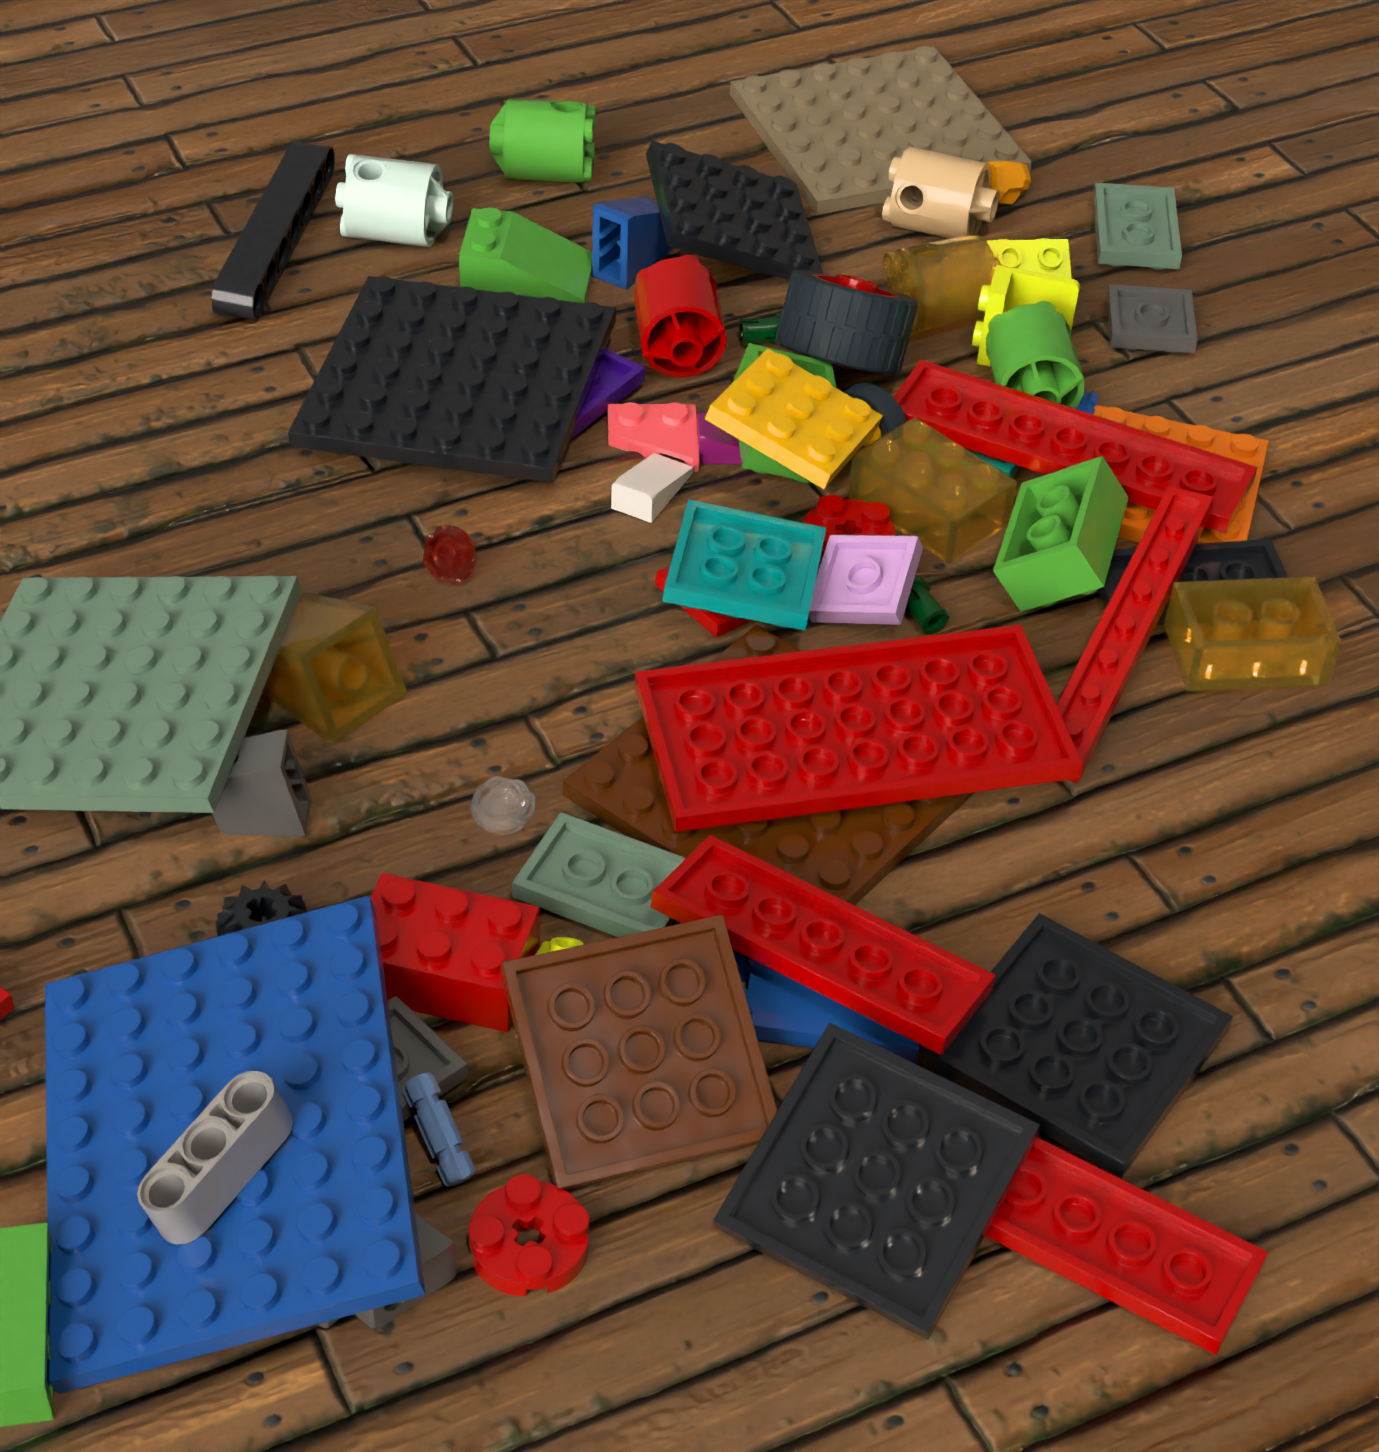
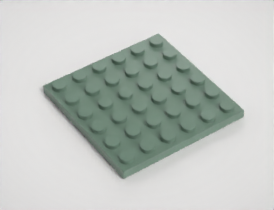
M128 576L22 578L0 621V809L214 813L303 590L298 577Z

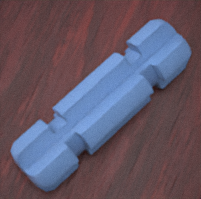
M426 1072L410 1078L403 1086V1093L410 1108L417 1109L418 1114L414 1115V1118L432 1158H438L440 1161L436 1168L443 1184L451 1187L469 1180L475 1173V1166L468 1151H462L460 1148L464 1141L446 1101L439 1100L438 1094L442 1092L435 1076L430 1072Z

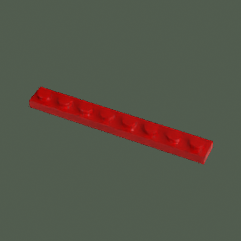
M1171 486L1167 487L1064 689L1057 707L1083 763L1080 778L1070 779L1069 781L1079 783L1213 511V496Z

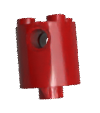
M688 254L677 258L664 259L648 268L640 270L636 275V286L633 294L642 353L648 364L663 375L678 378L697 376L712 368L723 356L727 339L721 305L718 299L716 280L709 269L703 266L696 256Z

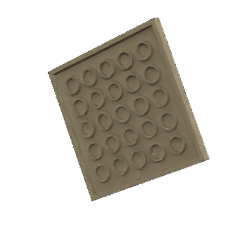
M921 46L915 50L905 52H886L876 57L852 58L841 63H822L812 68L800 70L787 69L777 74L765 76L752 75L742 80L730 81V96L791 181L796 183L799 192L816 215L884 203L888 196L891 197L894 184L893 181H889L891 162L894 157L901 158L904 150H907L908 147L981 162L1009 161L1023 163L1027 165L1030 174L1032 161L935 47Z

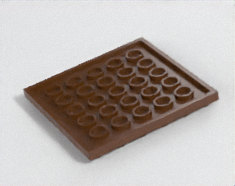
M756 624L710 662L800 652L801 650ZM643 716L563 780V796L627 837L687 858L709 835H712L854 906L975 793L675 832Z

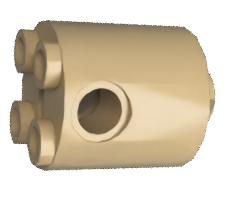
M908 147L907 150H904L901 158L894 157L891 162L889 181H893L894 184L891 197L888 196L885 200L882 219L891 222L892 226L964 242H972L979 231L982 221H993L999 202V190L990 189V163L914 147Z

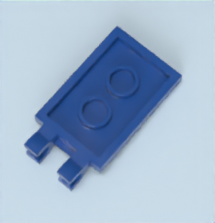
M733 950L741 981H749L748 990L745 986H743L758 1040L815 1048L830 1022L916 1064L919 1051L918 1043Z

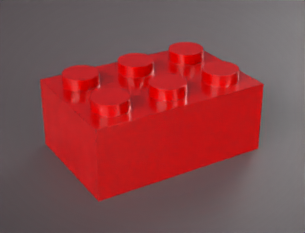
M381 873L371 899L377 913L387 999L390 1000L397 996L414 1012L509 1032L513 1019L500 967L502 962L534 956L540 948V907Z

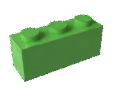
M48 1223L0 1228V1427L54 1420L55 1389L49 1383L51 1336L48 1331V1306L52 1305V1282L49 1280V1253H53V1241Z

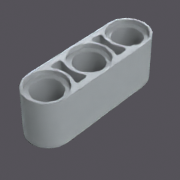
M247 1071L234 1077L140 1182L137 1192L139 1204L167 1242L175 1245L187 1244L204 1234L287 1139L292 1130L293 1118L273 1080L266 1073L260 1071Z

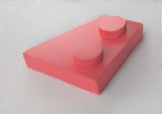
M631 402L608 404V446L627 452H638L643 457H649L653 453L662 456L665 454L685 460V464L694 467V472H699L696 404L675 402L668 404H636Z

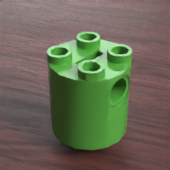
M508 98L491 122L489 140L490 154H492L504 172L505 179L571 183L592 181V169L595 163V143L592 142L593 129H595L596 105H588L587 102Z
M1046 301L1017 306L1003 314L995 315L988 324L989 332L986 337V353L991 363L993 383L1076 408L1084 394V376L1077 351L1071 341V329L1064 316L1056 311L1052 303Z

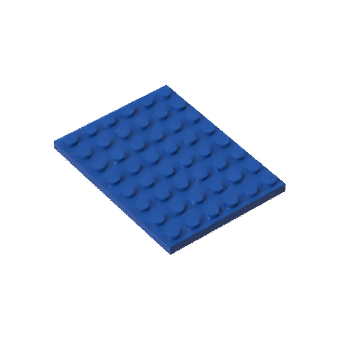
M370 895L45 984L47 1223L53 1241V1253H49V1280L52 1282V1305L48 1306V1331L51 1336L49 1383L58 1394L426 1295L377 913ZM247 1071L266 1073L273 1080L291 1112L293 1126L290 1134L204 1234L187 1244L175 1245L167 1242L139 1204L137 1192L140 1182L228 1082L237 1075Z

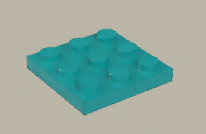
M688 499L664 586L662 601L686 608H697L726 614L734 618H745L774 624L783 628L789 627L805 631L826 528Z

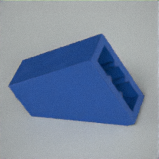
M644 196L600 202L593 206L592 277L628 290L636 282V275L640 270L659 262L674 249V247L667 246L657 200Z

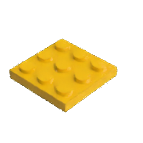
M767 348L710 405L705 420L825 489L877 430L883 415L871 409L865 401L852 398L833 387L827 379L813 375L797 366L789 357L775 353Z

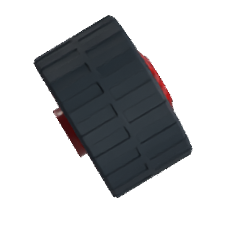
M795 270L791 274L775 341L781 347L832 363V366L890 375L898 374L902 369L919 304L915 299L878 287L877 283L844 274L833 276L813 271Z

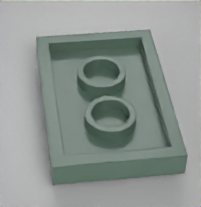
M1095 183L1093 203L1098 264H1108L1113 267H1149L1154 270H1163L1165 268L1179 269L1182 250L1174 188Z
M560 812L513 880L512 897L617 937L675 925L676 920L651 908L652 892L686 858Z

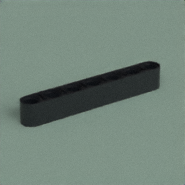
M291 142L215 280L212 291V309L215 314L254 320L260 318L332 179L335 166L333 147Z

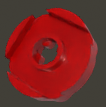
M833 494L820 497L817 501V507L810 510L803 521L806 524L826 528L819 565L821 564L830 535L895 536V526L890 519V510L885 504L880 502L868 503L856 499H842Z
M527 1174L512 1177L506 1186L500 1187L487 1195L472 1214L468 1237L476 1272L493 1288L513 1296H527V1289L538 1290L547 1287V1293L565 1287L577 1277L588 1258L589 1215L586 1209L581 1206L574 1196L562 1188L557 1189L556 1185L539 1182L537 1178ZM529 1229L539 1231L540 1238L543 1240L539 1244L530 1240L524 1246L517 1243L519 1240L518 1233Z

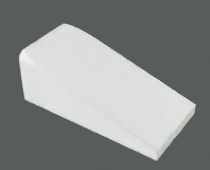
M653 453L622 474L612 484L611 508L652 523L693 474L694 467Z

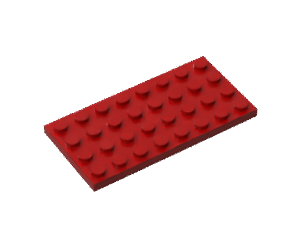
M1022 625L635 671V689L675 832L1078 779L1081 775L1083 763Z

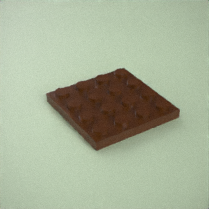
M723 915L502 962L500 971L553 1185H556L557 1189L570 1190L759 1143L775 1116L777 1108Z

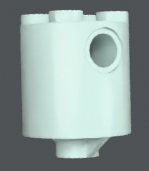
M348 154L345 168L346 182L338 183L335 197L336 206L343 208L340 222L341 236L431 247L437 235L450 223L453 212V193L443 189V176L439 165Z

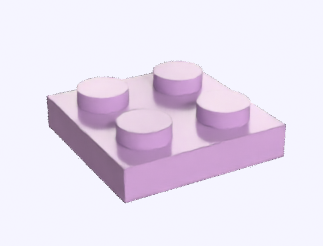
M830 535L815 581L809 611L811 622L901 625L923 551L919 537Z

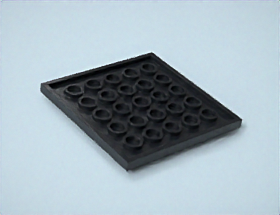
M368 276L288 431L290 447L553 483L616 323V307L602 306L592 302L563 301L552 297L539 298L516 295L512 292L500 293L476 290L471 287L437 285L427 281L413 282L392 279L387 276Z

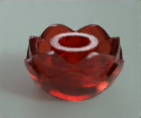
M438 526L436 531L425 540L423 563L426 568L430 570L431 575L436 580L450 582L452 585L463 582L472 574L478 557L477 548L472 537L457 526Z

